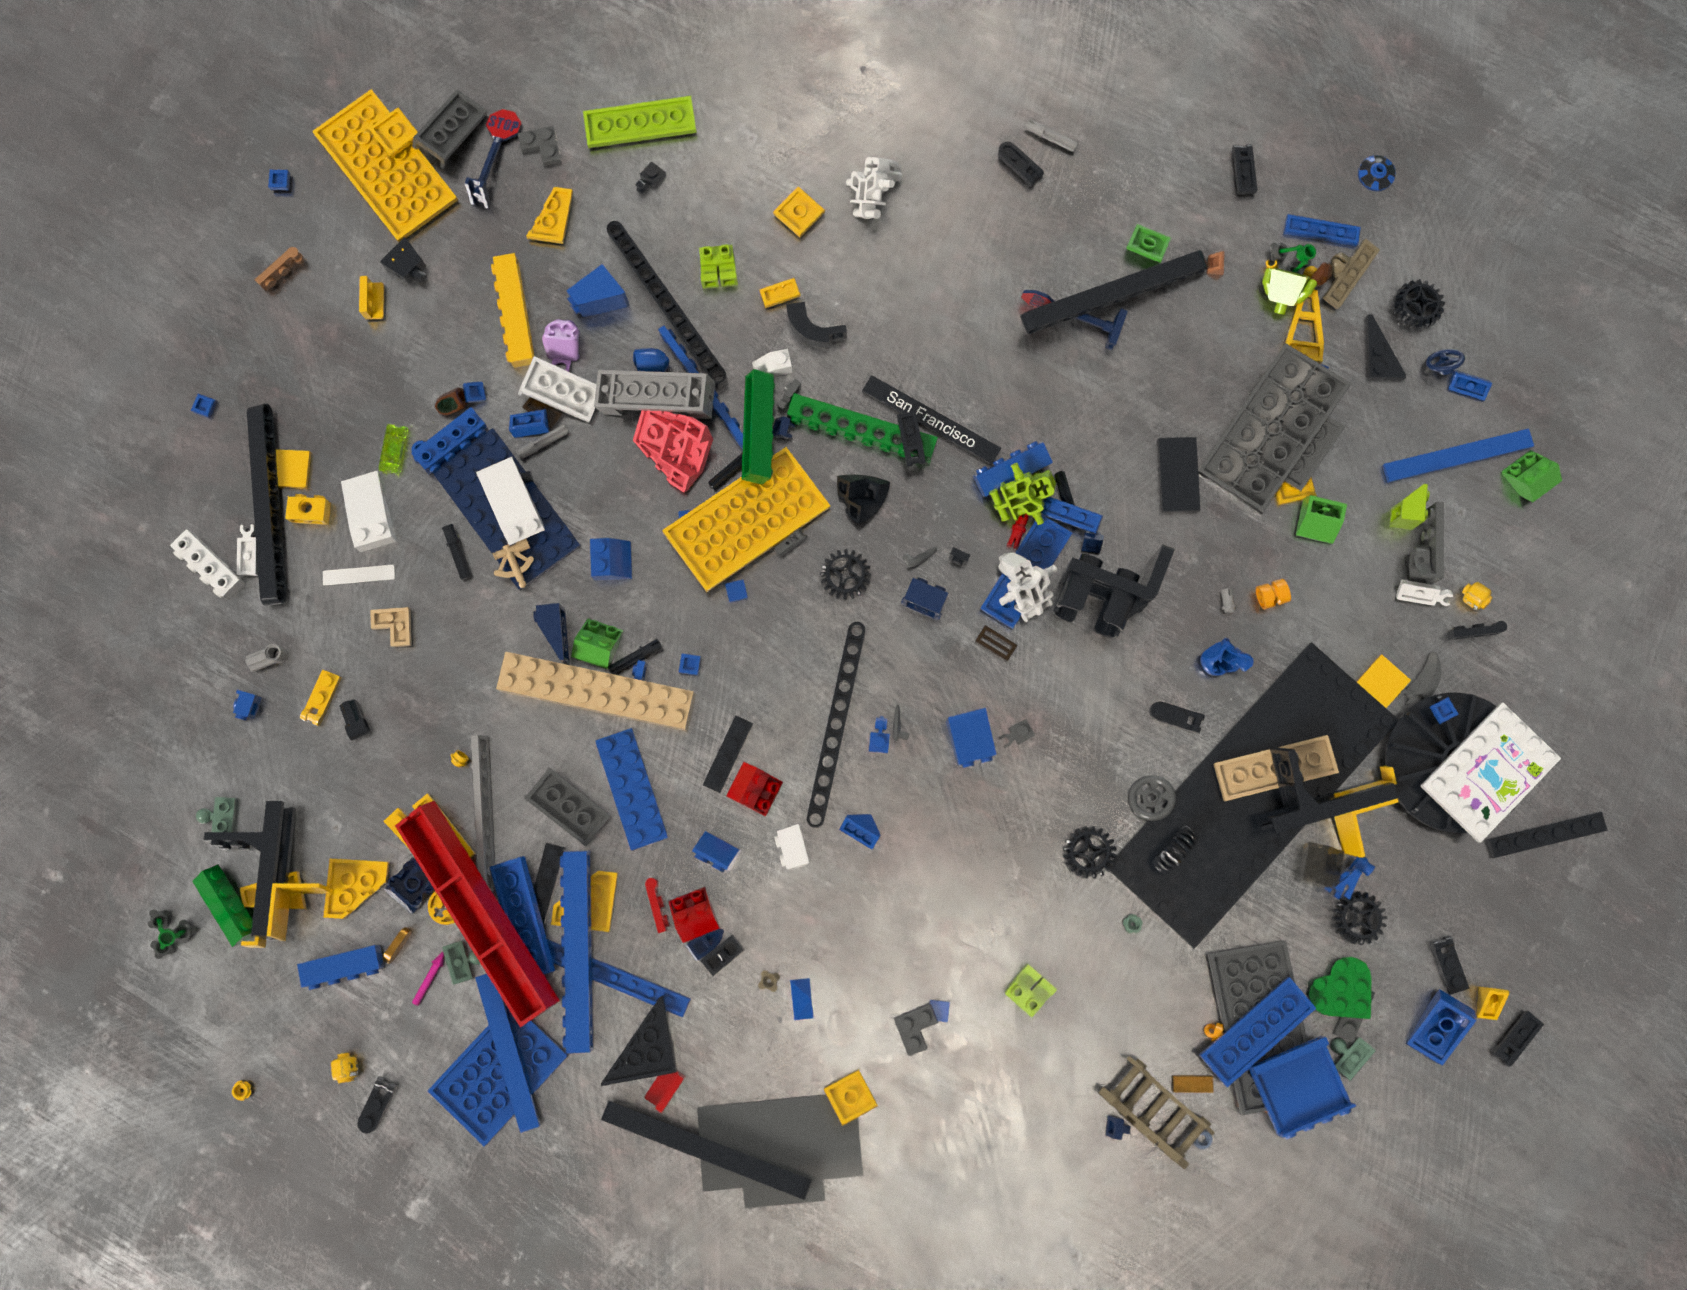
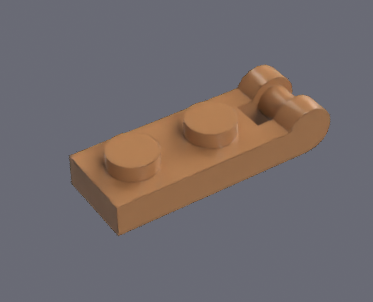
M290 247L254 280L267 291L282 276L287 275L295 264L303 263L304 257L297 248Z

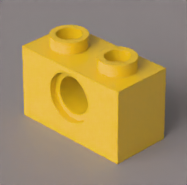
M295 494V497L288 496L285 519L291 523L329 525L331 502L321 495H314L313 498H308L302 494ZM312 505L311 511L306 513V508Z

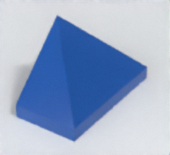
M871 814L847 815L839 829L871 850L881 836Z
M810 978L790 980L794 1020L814 1018Z

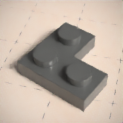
M554 126L518 133L522 153L540 150L543 166L561 163Z
M931 1004L894 1018L908 1057L928 1049L921 1030L939 1023Z

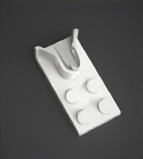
M534 356L518 395H528L589 423L595 410L596 384Z

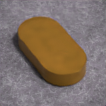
M407 927L400 930L384 953L383 961L390 964L396 958L411 936L412 930Z

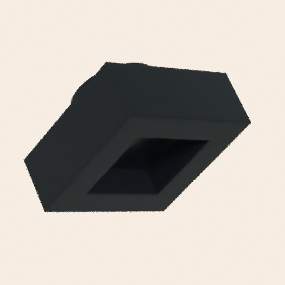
M953 547L949 558L952 559L953 563L962 566V564L967 565L970 554Z

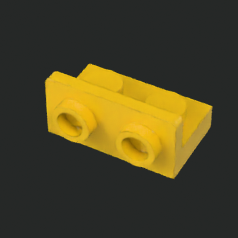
M360 276L359 312L365 319H383L384 283H373L368 276Z

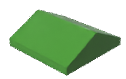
M1137 224L1126 249L1161 263L1171 237Z

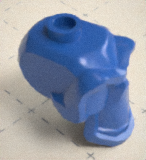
M1224 638L1221 642L1209 647L1202 653L1200 658L1204 671L1212 676L1223 675L1226 672H1235L1239 668L1245 672L1254 664L1252 656L1233 646L1228 638Z

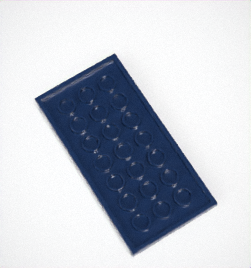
M494 428L472 442L466 449L458 452L451 461L444 462L441 468L433 473L491 553L503 549V546L508 545V542L476 472L509 457L513 458L521 473L526 472ZM534 482L527 483L525 486L542 519L545 530L527 537L530 548L519 552L527 558L530 556L534 558L528 570L522 573L526 586L581 547ZM515 556L519 567L523 566L526 561ZM503 557L497 559L499 564H501ZM508 559L503 567L505 572L512 571ZM510 577L519 591L524 589L519 586L516 577Z

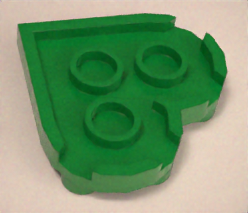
M1345 957L1337 960L1329 976H1322L1311 985L1309 997L1310 1002L1316 1007L1315 1010L1323 1015L1333 1017L1371 1019L1372 978L1367 964L1354 957Z

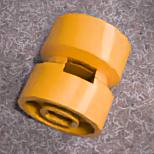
M1283 578L1272 581L1271 585L1266 583L1256 587V596L1263 610L1275 607L1276 603L1282 605L1291 601L1289 586Z

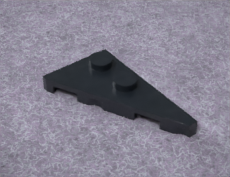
M1368 314L1366 316L1368 380H1404L1406 374L1374 316Z

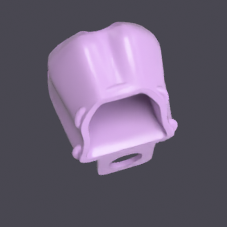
M556 319L545 327V332L542 336L546 356L552 359V365L556 366L559 363H563L566 365L564 370L568 372L571 362L577 361L580 357V331L572 320Z

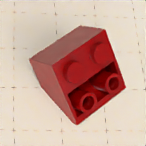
M743 762L726 797L766 817L783 782L763 770Z
M705 887L668 901L674 925L682 943L720 929Z

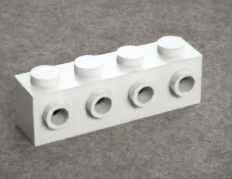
M186 529L170 545L175 550L173 554L180 560L184 559L188 562L186 566L194 573L197 571L201 575L199 579L206 585L210 584L213 586L214 589L212 591L218 597H225L230 600L246 584L191 531Z

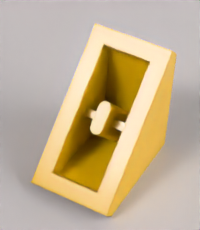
M1478 986L1477 1018L1498 1020L1510 994L1509 990Z

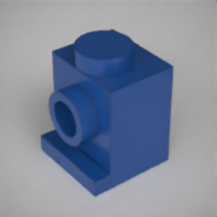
M237 690L236 693L239 694V697L233 704V713L236 714L235 718L245 721L247 718L255 719L262 697Z

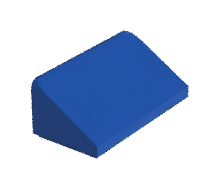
M1454 369L1448 389L1485 401L1492 382Z
M546 409L510 415L509 431L513 437L518 438L548 433L549 424Z

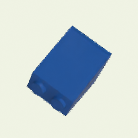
M603 264L566 290L569 296L567 300L571 304V308L576 314L580 313L583 318L626 308L630 305L625 291Z
M986 707L947 718L946 725L958 766L963 765V768L974 766L976 761L981 760L982 763L993 761L992 757H995L997 754Z

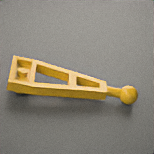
M1308 266L1304 269L1303 275L1310 276L1311 278L1317 268ZM1314 290L1309 296L1312 301L1313 312L1301 311L1304 301L1300 304L1297 303L1285 343L1321 364L1323 362L1324 339L1318 290ZM1299 319L1314 321L1316 343L1293 340Z

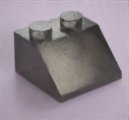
M1305 843L1298 882L1336 890L1334 887L1340 882L1344 851L1318 843Z

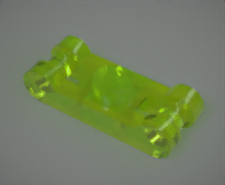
M387 424L380 456L379 471L386 472L389 470L392 473H400L405 438L408 434L406 426L395 427V425ZM394 434L398 435L397 439L392 438ZM388 458H393V463H388Z

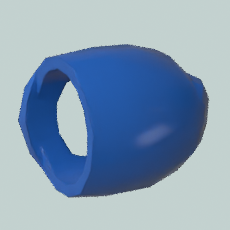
M641 348L635 349L633 352V361L637 371L666 372L669 366V357L659 349Z

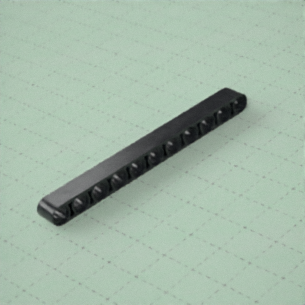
M611 221L607 225V233L615 248L702 372L708 374L713 380L718 375L723 376L721 381H715V388H724L728 383V379L721 364L623 225L618 221ZM620 230L618 234H612L613 231ZM626 244L630 245L627 249L622 248ZM634 259H640L639 263H632ZM645 273L651 274L648 278L642 277ZM654 288H661L657 293L652 292ZM664 303H671L669 307H663ZM675 317L682 318L679 322L673 321ZM687 331L692 332L688 337L683 336ZM696 346L703 347L698 352L693 350ZM706 361L713 362L711 366H704Z
M1198 250L1029 310L1020 315L1027 334H1032L1197 275L1207 270L1209 266L1202 250Z
M265 403L247 409L259 592L261 603L267 607L285 603L287 593L274 418L271 406Z
M861 622L851 623L847 632L807 813V823L812 828H820L825 821L865 638V626ZM859 627L862 630V634L855 636L851 632L852 629ZM850 646H856L858 652L856 654H849L847 649ZM851 664L854 667V671L846 673L843 670L844 666ZM841 683H848L850 689L847 692H843L839 689ZM839 701L846 704V708L842 711L835 708V704ZM839 720L842 723L841 728L833 729L831 727L832 721ZM829 739H836L838 745L835 748H829L827 741ZM830 757L833 759L834 763L831 767L823 765L825 758ZM820 777H828L830 780L827 786H820L818 783ZM818 795L825 797V803L821 806L814 803V799ZM814 814L821 816V822L817 825L810 822V818Z
M608 1101L601 1118L604 1122L805 1200L812 1182L808 1178L611 1101Z

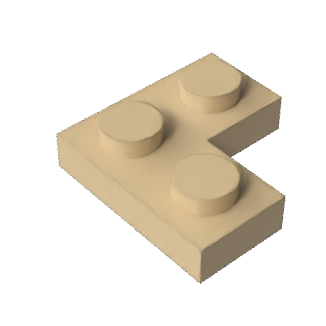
M409 607L370 610L371 629H390L391 647L412 646L411 611Z

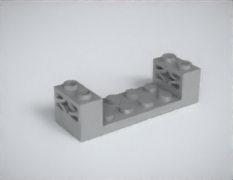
M598 370L594 407L604 415H622L623 410L687 412L694 418L712 419L715 381L705 373Z

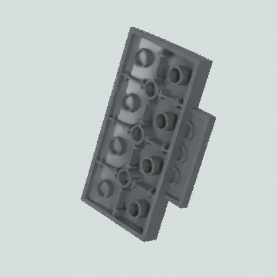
M1285 343L1211 451L1199 472L1262 513L1266 510L1284 482L1301 492L1345 429V426L1329 416L1351 386V382Z
M827 1095L697 1107L699 1136L812 1180L806 1198L803 1200L700 1159L703 1192L743 1188L745 1209L825 1201L824 1180L864 1176L859 1120L856 1118L842 1126Z

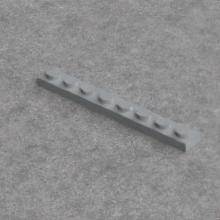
M476 735L471 736L470 745L472 750L471 767L473 770L472 787L474 789L473 807L475 809L474 826L476 829L475 846L477 849L476 866L490 890L495 892L490 866L495 865L489 739L488 736Z

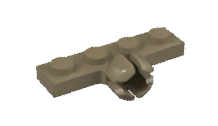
M1364 239L1351 257H1348L1343 252L1334 255L1330 260V265L1332 266V274L1335 276V280L1323 296V299L1335 309L1340 308L1380 249L1369 240Z

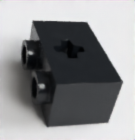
M731 935L705 956L701 962L710 974L715 976L743 953L745 949L734 935Z

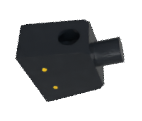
M405 237L380 261L388 272L406 283H410L413 279L423 283L427 278V275L422 271L426 264Z

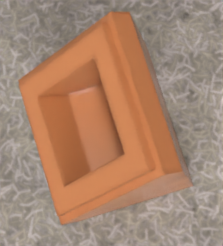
M1224 251L1208 255V274L1224 275Z

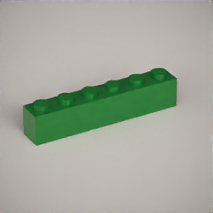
M753 369L745 376L742 480L762 485L771 479L773 473L771 460L773 458L772 442L774 435L772 433V425L774 423L773 407L775 401L773 399L775 383L774 374Z

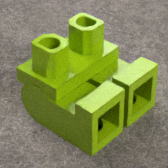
M732 244L699 248L703 288L719 287L718 267L721 286L738 285Z
M1026 963L1007 987L1004 994L1032 1018L1057 989Z

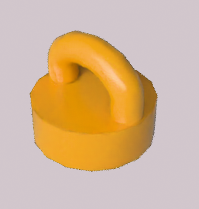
M1217 1022L1216 1025L1207 1024L1205 1026L1204 1033L1212 1038V1042L1222 1035L1224 1030L1223 1024ZM1209 1029H1214V1032H1209Z

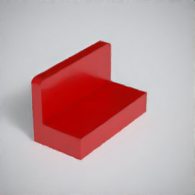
M678 1071L672 1074L657 1076L644 1098L655 1105V1109L662 1113L686 1076Z

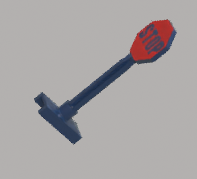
M502 109L489 116L486 127L494 138L479 179L467 177L464 183L472 205L476 201L484 203L485 208H489L491 202L486 188L487 179L502 141L517 136L522 126L521 121L513 111Z
M1024 290L1021 298L1027 304L1034 307L1054 302L1048 294L1037 290ZM1121 308L1113 322L1107 319L1105 321L1089 314L1076 317V319L1108 332L1109 335L1105 348L1112 350L1117 344L1128 311Z

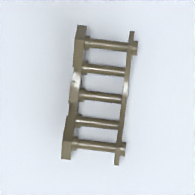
M1128 1056L1127 1060L1133 1065V1068L1114 1090L1112 1089L1109 1092L1103 1087L1099 1094L1154 1145L1158 1142L1157 1147L1185 1170L1189 1165L1184 1159L1185 1153L1200 1134L1206 1130L1212 1136L1215 1132L1210 1128L1211 1123L1203 1116L1201 1118L1196 1116L1166 1090L1145 1069L1147 1065L1137 1058L1135 1061ZM1140 1072L1146 1079L1127 1102L1121 1103L1119 1101L1121 1099L1120 1095ZM1153 1084L1162 1094L1146 1114L1138 1119L1132 1113L1133 1107ZM1170 1099L1180 1110L1161 1133L1155 1134L1148 1128L1149 1122L1166 1101ZM1187 1114L1198 1125L1179 1148L1173 1149L1166 1143L1168 1141L1167 1138Z

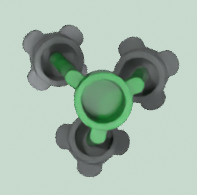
M1273 242L1270 245L1272 261H1284L1288 252L1297 251L1294 260L1297 263H1301L1297 267L1288 265L1286 270L1301 274L1300 269L1303 266H1310L1311 260L1316 256V249L1311 244H1299L1287 248L1282 242L1279 244Z
M153 909L149 912L150 921L147 923L148 927L156 928L160 932L158 941H152L150 947L154 949V957L156 959H161L167 954H173L174 947H171V945L174 943L175 938L181 940L182 943H187L191 935L196 933V928L190 926L187 920L179 921V925L173 930L167 928V918L170 916L168 910L157 911Z

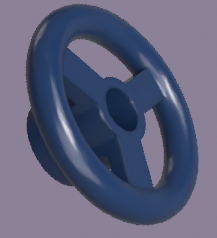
M1456 349L1439 350L1428 356L1426 366L1432 371L1448 375L1465 362V355ZM1446 355H1456L1458 357L1451 358ZM1439 357V361L1433 365L1432 360Z

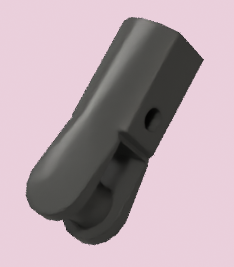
M802 528L797 529L773 547L780 557L807 539L808 536L802 533ZM794 536L798 539L795 543L791 539Z

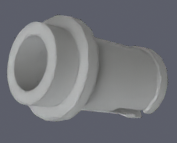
M1228 588L1221 590L1222 610H1224V613L1236 612L1237 605H1235L1233 589L1230 588L1229 591Z

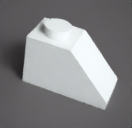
M788 349L769 352L752 362L753 369L774 374V377L792 374Z

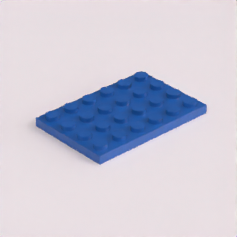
M506 1006L530 1091L533 1095L569 1055L533 1020L520 1027ZM489 1025L428 1089V1092L484 1147L515 1115Z

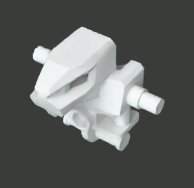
M867 157L864 172L853 171L851 179L846 180V185L856 191L855 200H850V203L860 204L859 208H855L853 211L854 217H862L864 219L880 218L881 212L875 208L876 205L886 206V202H881L882 193L888 191V188H893L895 182L900 181L902 178L900 172L901 165L895 160Z
M1006 553L999 557L1000 564L998 568L1011 580L1007 585L1008 593L999 599L1001 605L1016 600L1017 604L1014 608L1022 613L1021 617L1025 622L1035 615L1043 614L1044 609L1053 605L1050 598L1054 594L1047 587L1051 583L1049 577L1057 571L1055 565L1045 569L1038 566L1032 567L1030 560L1016 553Z

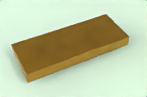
M1172 1076L1173 1093H1214L1213 1076Z

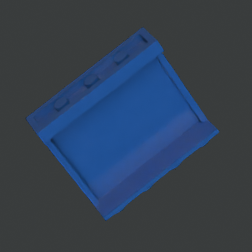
M1316 1037L1257 1062L1249 1068L1276 1134L1279 1137H1285V1139L1297 1136L1296 1132L1312 1130L1315 1128V1124L1322 1122V1124L1328 1123L1333 1120V1116L1349 1114L1352 1112L1351 1109L1356 1107L1355 1103H1351L1328 1051L1327 1045H1329L1327 1037Z

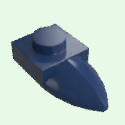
M717 929L697 937L685 945L695 961L700 960L718 946L723 937L724 930Z

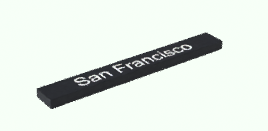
M873 375L870 376L862 390V393L900 414L916 411L919 425L990 465L993 464L1001 450V447Z

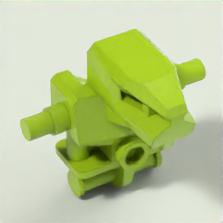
M1014 463L1011 465V468L1014 472L1015 480L1006 484L1002 482L1000 485L1004 499L1001 500L997 489L989 492L995 503L994 508L998 510L1002 522L1010 519L1005 509L1009 507L1015 521L1018 520L1019 516L1027 513L1035 518L1037 525H1041L1044 523L1041 516V511L1044 509L1043 499L1054 494L1055 479L1050 470H1046L1043 473L1037 471L1033 475L1029 472L1023 474L1018 463Z

